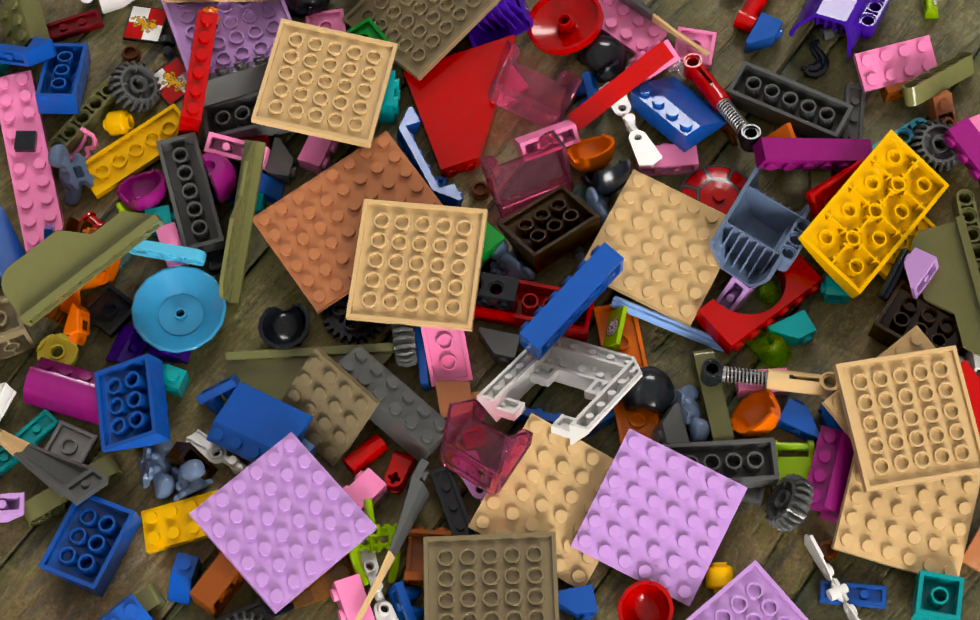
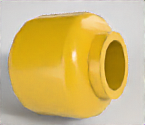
M126 110L111 111L107 113L106 118L103 120V127L113 137L123 136L134 128V118Z
M727 562L711 563L705 574L706 587L713 589L714 594L719 592L734 579L733 568L727 565Z

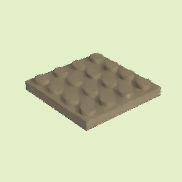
M320 347L314 348L281 400L313 416L304 438L313 444L316 452L333 467L339 465L381 402Z

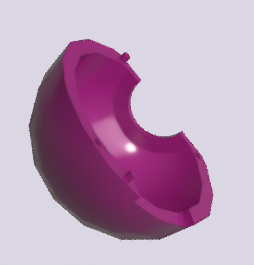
M202 154L201 158L216 194L215 199L218 198V201L223 203L236 190V169L228 158L220 154Z
M155 168L152 171L143 172L135 176L133 174L118 186L116 194L132 210L145 211L146 209L154 208L165 197L167 189L165 175L161 170Z

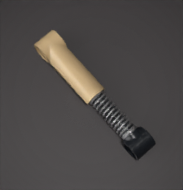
M709 358L703 362L700 374L702 383L709 387L716 386L721 382L731 381L733 383L735 381V384L742 382V384L746 383V385L748 383L750 385L753 383L754 386L755 384L758 386L759 384L761 386L765 385L767 390L819 395L822 399L828 398L838 389L834 372L814 374L770 368L764 372L763 370L760 372L759 370L755 371V369L752 371L751 368L744 370V368L740 369L739 367L737 369L734 367L733 369L732 366L730 368L723 366L719 360ZM708 371H714L716 374H709ZM825 384H830L833 387L829 388Z

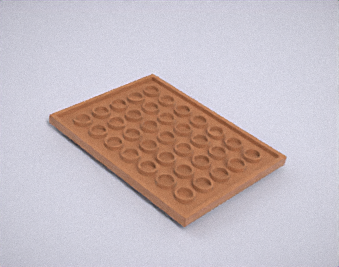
M387 130L373 139L371 149L365 147L358 148L253 217V224L317 314L350 292L364 199L443 205Z

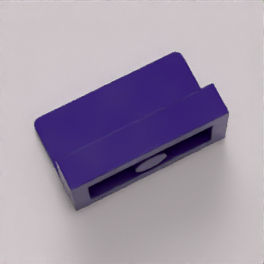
M133 324L122 327L105 359L107 362L119 364L142 355L147 343L140 337Z

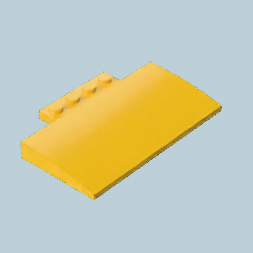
M891 129L807 226L798 239L828 275L853 299L863 292L877 273L884 280L886 279L900 251L904 248L911 251L912 240L920 231L936 227L925 215L949 187V184Z

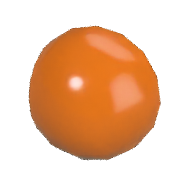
M603 133L597 137L581 138V142L568 146L564 151L569 163L575 169L581 172L594 173L598 169L602 170L612 161L616 146L614 138Z
M761 389L752 392L735 407L730 420L732 429L745 437L758 438L765 436L777 426L781 417L780 406L771 390Z

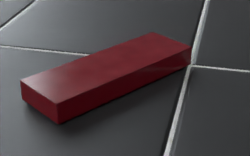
M96 8L48 23L46 26L50 39L55 43L103 28L104 24L100 12Z

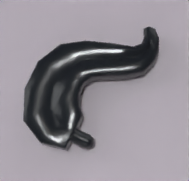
M819 39L812 41L809 48L816 62L809 64L807 68L801 66V69L804 70V75L812 79L820 78L829 69L830 60L817 46L820 44Z

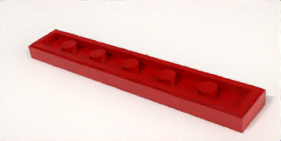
M661 41L568 114V118L581 131L673 59L674 55L664 42Z

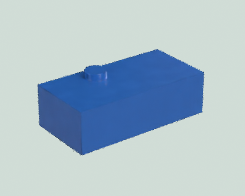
M54 43L57 55L44 61L35 94L39 114H79L91 65L88 43Z

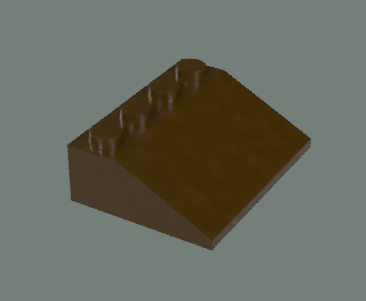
M563 184L497 223L498 228L523 262L536 274L596 237L601 229L600 216Z
M903 279L875 320L868 334L869 337L890 347L910 329L918 325L935 348L956 345L958 352L962 345L955 316L924 301L922 293L917 299H914L909 282Z

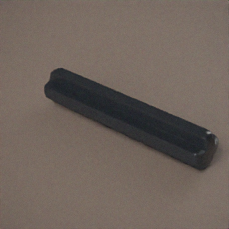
M907 248L900 251L877 295L884 302L889 300L905 270L904 259L908 253H911Z

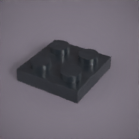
M108 282L85 307L90 313V321L109 337L113 338L132 318L131 308L133 301Z

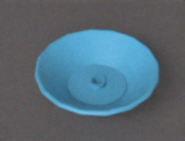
M179 265L161 269L143 282L135 293L131 314L133 326L144 342L160 351L180 353L195 350L210 341L223 325L227 306L226 301L222 300L219 296V284L213 276L199 268ZM179 313H184L182 317L178 316Z

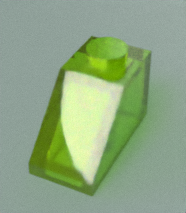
M762 330L754 340L751 341L749 339L745 342V346L765 365L773 368L784 366L793 356L782 337Z

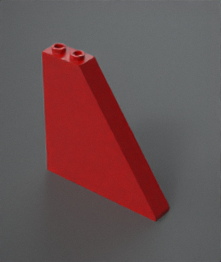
M514 34L446 56L420 81L403 70L406 86L416 112L420 115L421 125L441 177L452 178L458 173L473 171L480 166L502 90L516 50V37Z

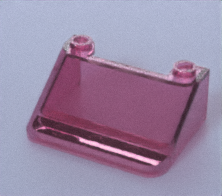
M507 41L488 92L489 99L492 103L543 127L561 122L582 78L571 70H563L559 73L556 80H553L517 63L520 50L516 44Z
M554 130L540 136V149L499 165L494 156H485L479 159L496 208L502 219L507 218L561 184L573 192L574 184L566 146Z
M475 399L451 403L448 408L440 450L442 464L491 495L498 494L529 449L533 433L527 429H522L516 435H505L483 422L487 416V410Z

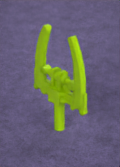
M365 499V514L375 524L373 500ZM397 523L393 524V526L383 524L384 527H380V524H375L377 530L365 539L367 543L365 545L360 543L349 552L352 567L355 573L360 575L363 586H367L369 580L365 574L359 551L365 549L368 550V553H373L375 550L378 553L383 548L389 549ZM386 536H387V538H388V541H387V542H385V543L380 542V538H381V537H386ZM400 550L389 569L388 582L390 584L395 582L398 574Z

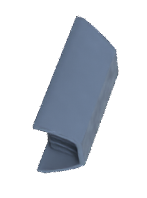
M757 166L709 242L711 252L719 267L749 287L763 285L770 281L776 269L785 272L791 267L803 247L798 237L810 224L805 219L810 211L809 204L800 212L797 211L795 213L790 210L791 207L786 208L782 205V202H776L774 197L771 199L766 196V192L764 194L759 192V168Z

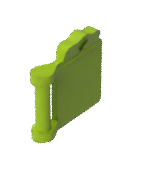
M775 440L779 471L778 482L787 474H798L807 479L814 454V440H807V442H778V440ZM778 451H807L808 457H778Z

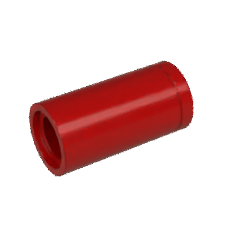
M375 433L343 458L342 461L347 469L356 476L389 450L384 440Z

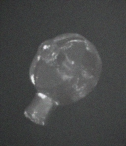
M681 60L668 67V71L672 72L674 76H679L681 81L686 79Z

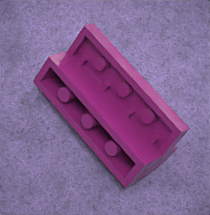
M40 357L35 367H30L23 388L24 403L99 425L94 372Z
M821 425L807 477V480L813 486L812 492H814L812 497L813 503L810 505V509L820 512L819 518L837 523L854 451L851 439L844 431Z

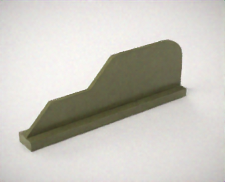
M245 140L234 209L229 220L219 280V296L227 303L240 304L253 228V217L255 216L266 150L265 142Z
M121 211L92 234L56 230L5 270L1 279L2 291L20 315L21 321L31 327L165 223L156 214Z
M962 215L955 217L956 222L920 231L912 240L911 251L916 247L937 257L939 269L922 291L924 301L954 315L963 348L980 356V273L965 218Z
M393 343L360 344L383 365L392 355H395ZM358 345L322 346L320 348L337 363ZM317 347L225 352L227 378L237 374L240 382L281 401L314 348Z

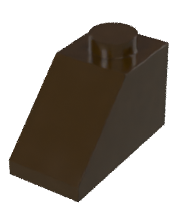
M176 442L165 457L172 466L178 469L191 459L202 461L206 473L201 476L203 480L211 479L218 470L190 442Z

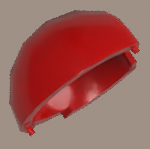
M642 580L634 582L624 591L621 598H619L617 611L619 620H672L674 606L672 597L665 587L654 581Z

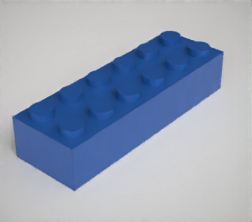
M606 242L601 246L597 245L592 250L591 257L587 261L583 260L576 268L577 272L573 276L569 275L562 283L563 287L558 292L555 290L549 296V302L544 307L540 306L535 311V317L530 322L526 321L520 327V345L538 361L623 271L624 258Z

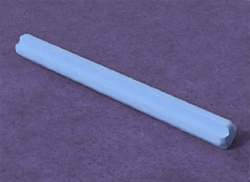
M614 296L612 299L611 307L615 309L627 306V314L724 352L707 332L692 326L689 328L665 315L621 297Z

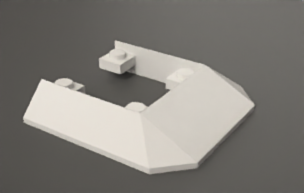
M561 337L539 361L525 349L477 395V400L496 422L502 417L515 421L526 410L525 403L519 400L535 384L549 387L553 382H558L584 390L585 398L592 401L576 418L562 414L551 425V433L570 438V444L572 445L588 435L643 375L634 356L571 338Z

